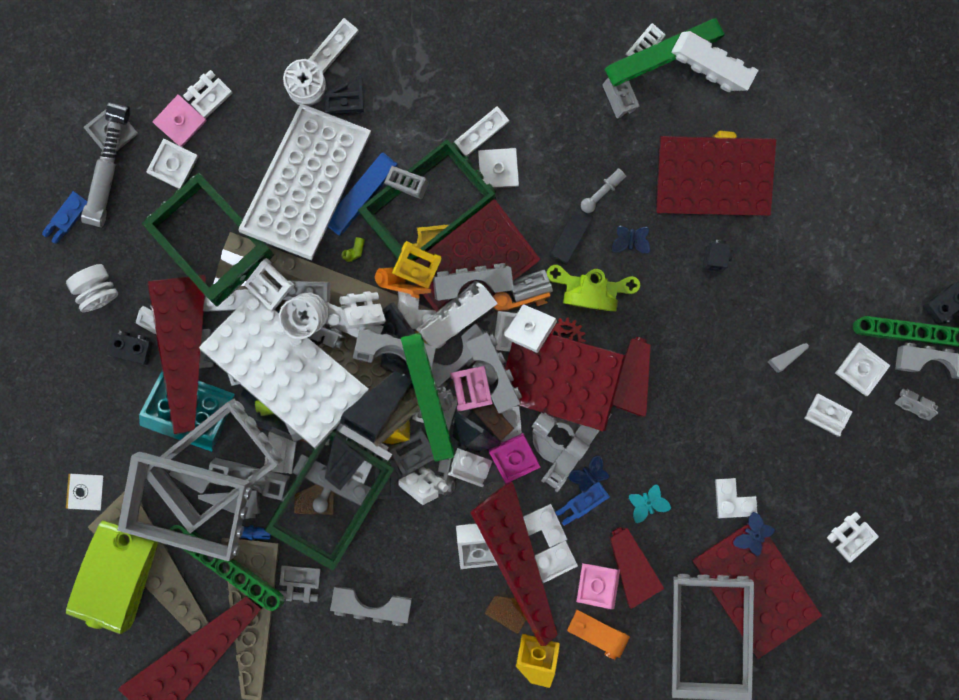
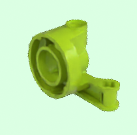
M559 265L550 266L546 272L550 282L567 285L563 304L617 312V292L633 294L640 288V282L636 277H627L616 283L609 282L605 278L604 272L599 269H593L586 275H581V277L570 276ZM556 268L560 276L553 279V275H550V272ZM591 274L597 276L598 282L596 284L591 281ZM630 280H632V284H635V288H632L631 291L626 286V283H629Z

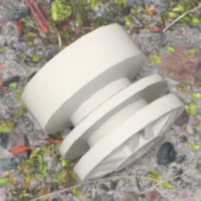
M300 59L292 62L286 68L283 76L284 86L295 103L313 106L322 100L327 89L326 81L320 67L311 60ZM306 77L307 80L302 84L301 81Z
M102 264L85 268L75 273L66 281L71 294H80L75 301L77 304H80L79 309L81 312L99 309L118 296L117 290L112 289L113 283L105 282L109 275Z
M301 293L285 302L279 312V324L282 330L288 336L295 339H305L313 335L326 324L328 318V308L324 300L313 293Z

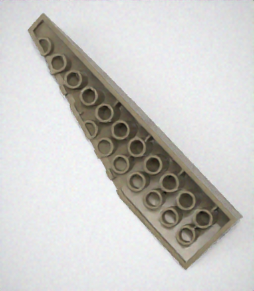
M232 232L229 233L222 251L214 283L256 246L250 239ZM267 246L274 253V256L270 259L271 265L286 280L331 282L329 303L337 307L346 305L340 304V297L354 293V295H359L370 291L371 293H378L379 299L372 302L373 304H381L382 310L393 302L398 307V296ZM266 270L263 272L268 279H274ZM245 282L237 290H247L248 288L244 285ZM282 300L275 308V311H280L281 307L288 300ZM357 302V303H356V306H357V307H358V306H365V305H364V302ZM420 304L418 306V310H432Z

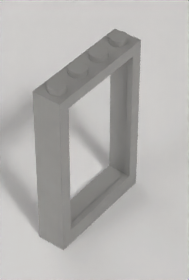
M235 399L223 405L160 456L171 460L231 412L269 460L267 464L246 479L251 481L250 486L283 461L280 452L271 446L268 437L256 427L255 420L245 413L243 405ZM149 465L146 479L189 533L193 532L238 497L240 490L235 488L200 516L163 468Z
M137 452L131 456L117 531L230 561L238 555L240 550L238 541L244 531L242 522L248 511L246 502L251 496L252 489L249 488L251 481ZM148 464L240 489L228 546L138 521Z
M678 574V577L673 578L672 698L752 700L754 582L748 576H737V579H729L727 575H718L717 578H709V575H698V578H690L689 574ZM681 586L744 588L743 685L680 682Z

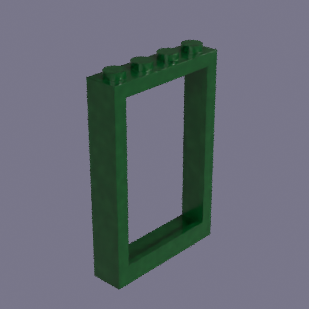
M448 139L407 171L422 177L449 156L484 198L420 248L425 252L491 200H496V190L490 183L486 184L483 181L484 176L478 169L475 171L471 167L473 164L467 156L463 157L459 153L461 150L456 143L453 142L451 144ZM405 176L403 177V180L400 185H403L406 179ZM411 179L410 184H409L408 187H410V186L412 185V183H413V180H412V179ZM388 185L360 207L358 211L398 260L402 252V246L375 215L402 193V191ZM412 254L411 256L408 255L407 258L415 261L419 257Z
M197 173L182 188L176 190L171 198L163 202L153 214L148 215L142 225L204 295L218 307L248 280L264 259L270 260L274 253L263 241L246 235L256 246L210 288L157 230V227L200 188H203L234 223L240 227L243 221L240 216L200 173Z
M334 429L316 449L313 448L264 529L267 533L332 571L336 568L394 470L390 466V461L383 457L379 460L374 457L375 453L366 447L364 450L357 446L358 442L349 437L347 440L340 436L342 433L337 429ZM337 436L364 458L366 462L380 469L381 472L330 555L279 525L278 522L328 439L333 441V438Z

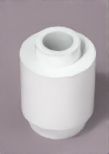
M477 360L472 368L484 366L488 384L492 386L498 379L495 368L488 362Z

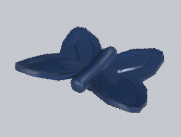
M618 226V238L612 244V251L621 252L628 245L629 249H633L634 244L636 250L641 253H649L650 245L646 239L649 228L642 227L636 231L634 229L629 231L626 227Z
M597 455L590 461L589 470L587 467L583 468L584 472L572 470L568 478L573 483L579 484L580 490L585 493L589 490L592 483L596 484V480H606L610 475L602 470L603 460Z
M752 512L749 516L751 530L746 528L745 532L748 534L736 537L733 544L742 549L750 548L752 553L759 556L762 550L761 542H765L764 538L771 536L775 530L769 525H764L760 515Z

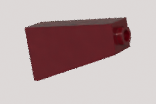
M636 337V339L632 338L626 350V357L612 406L645 417L647 412L651 345L646 343L647 340Z
M618 527L611 532L613 535L609 539L617 569L620 570L619 576L626 602L629 608L632 609L663 590L664 587L628 528L622 529V527Z

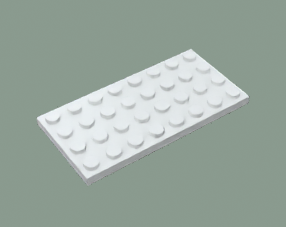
M300 104L239 227V232L312 260L371 135V130Z
M253 293L199 347L203 353L315 449L340 423L343 412L369 392L366 386L309 338L295 339L288 336L279 324V313L274 309L271 311Z

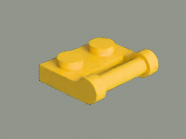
M406 241L392 273L422 287L429 288L440 264L441 256L437 254L432 255L412 246V243ZM409 253L431 262L430 267L428 268L408 259Z

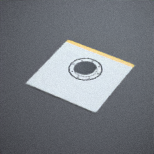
M69 474L66 508L101 510L103 476Z

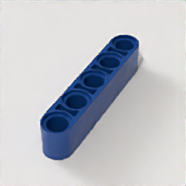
M381 153L336 207L327 227L341 236L360 214L358 209L371 200L384 185L391 166L398 167V164L385 153Z

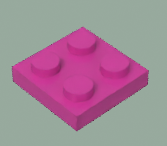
M524 433L502 442L497 447L488 449L505 483L540 468V464Z

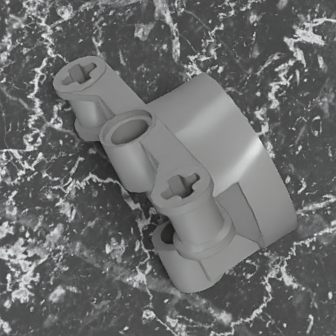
M541 412L532 425L534 428L532 442L536 452L543 459L554 463L541 481L548 483L558 492L600 430ZM554 425L558 428L566 429L569 436L572 437L566 448L563 447L564 445L556 444L552 437L547 436Z

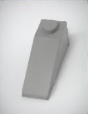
M257 490L251 491V496L246 502L248 511L245 519L256 518V514L261 513L260 494ZM229 493L198 495V499L215 505ZM238 497L222 509L235 514Z

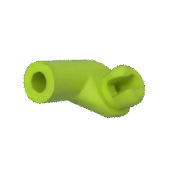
M356 237L354 247L344 250L342 258L347 262H352L361 257L365 239Z

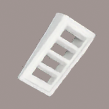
M651 24L626 55L635 54V49L638 52L642 51L643 49L639 46L640 44L645 48L651 47L644 40L645 38L655 45L662 42L666 35L654 24Z

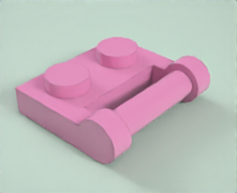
M484 366L450 373L458 405H456L457 411L492 404ZM462 376H466L471 398L470 403L465 402L460 378Z

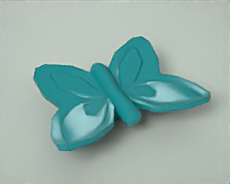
M657 484L649 490L648 495L647 493H643V496L639 494L629 495L631 503L636 507L633 512L635 523L644 521L648 516V509L650 514L654 513L653 508L658 512H667L671 509L669 502L661 497V491Z

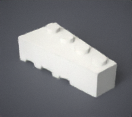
M690 31L681 33L671 52L677 56L676 59L682 63L687 62L691 65L692 70L698 73L702 72L706 75V79L719 83L721 85L720 88L727 92L749 89L758 69L744 67L742 60L727 57L728 52L716 47L711 48L712 43Z
M474 281L459 293L457 298H453L416 330L422 334L424 340L431 347L439 349L448 339L457 335L463 328L498 303L482 284Z

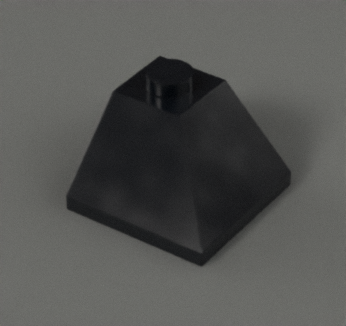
M456 412L453 438L459 441L457 445L465 451L469 448L475 453L497 447L501 444L499 440L459 412Z

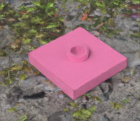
M177 95L153 120V123L178 146L183 147L207 120L181 96Z
M582 563L577 602L614 609L620 570Z

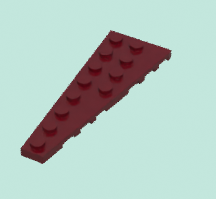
M198 275L204 282H206L205 275ZM189 277L148 281L173 433L191 432L195 429L200 363L199 347L201 346L205 295Z
M508 482L470 513L540 646H546L558 634L513 482Z
M246 596L120 686L118 690L129 700H185L261 611L262 607Z

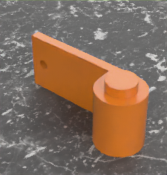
M394 267L379 268L375 274V281L382 288L411 294V297L420 298L419 294L431 293V289L406 284L404 278L392 273Z
M498 292L493 296L498 303L493 309L496 312H508L521 308L523 304L527 306L536 303V306L548 303L545 300L550 298V293L512 303L510 296L506 292Z
M579 610L576 611L567 629L568 632L606 651L604 655L614 660L616 657H621L630 638L627 634Z

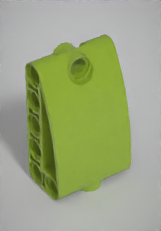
M102 520L81 564L68 601L66 614L86 621V625L96 629L105 628L118 634H123L131 628L135 620L158 542L117 531L118 525ZM125 534L128 535L130 542L125 540Z

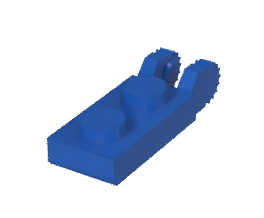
M73 191L51 219V223L46 226L42 235L45 237L49 236L57 226L60 230L57 231L52 239V242L57 244L80 218L85 205H87V201Z
M598 481L587 492H581L555 513L558 516L571 508L574 514L563 520L562 524L565 526L574 519L580 518L610 496Z

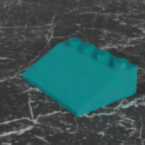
M162 370L139 414L140 426L181 440L190 432L173 433ZM198 381L195 428L227 402L234 399L235 394ZM227 415L191 444L212 452L221 434Z

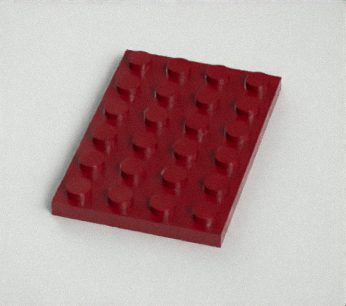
M660 136L656 212L771 215L776 139Z
M495 199L491 200L427 251L432 255L437 254L441 256L440 264L434 276H437V272L448 271L449 274L456 273V269L467 268L468 271H474L477 266H486L489 269L494 268V264L505 263V266L511 267L512 280L514 281L540 260ZM420 257L414 261L428 268L431 262ZM433 279L428 288L431 289V293L422 294L436 312L452 300L435 299ZM482 280L468 281L460 288L458 294L461 293L470 284H472L474 281H477L487 289V291L491 294L492 297L496 294L495 292H492L489 286Z
M549 334L538 353L512 342L505 369L506 371L510 370L514 378L511 381L513 387H518L522 398L519 399L520 406L600 431H606L626 355Z
M747 523L692 561L700 574L709 575V578L727 575L729 579H737V576H748L749 579L753 580V654L759 659L822 617V615L770 537L764 538L765 542H761L762 550L759 556L752 553L750 548L742 549L733 544L736 537L748 534L745 532L746 528L751 530L749 523ZM710 587L743 637L744 588Z

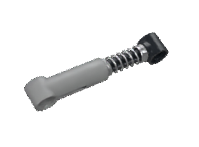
M109 102L107 105L105 119L108 121V131L106 132L107 136L104 137L106 141L103 142L105 145L102 147V156L96 162L87 205H85L81 216L82 223L97 227H103L107 215L106 206L116 164H114L115 150L118 149L116 145L119 144L117 141L120 139L119 134H121L122 126L126 125L129 121V106Z

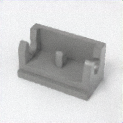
M607 78L602 84L616 118L622 117L625 113L630 114L639 107L629 81L613 87L609 78Z

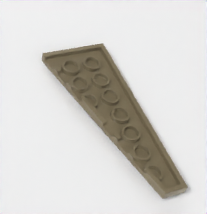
M125 491L88 526L94 534L102 520L119 525ZM141 503L138 521L153 525ZM125 534V540L130 542L128 535ZM158 542L145 587L193 635L210 622L201 606L198 605L166 545Z
M223 537L221 541L223 545L228 546L230 538ZM239 539L240 550L233 559L275 588L280 543ZM225 562L226 572H228L230 570V566L227 562ZM240 573L239 581L244 583L246 580L245 575ZM228 582V597L231 608L247 595ZM257 584L254 587L256 594H261V587ZM271 596V597H270V603H271L272 605H273L274 596ZM264 607L234 641L236 644V659L239 667L242 699L263 700L272 611Z

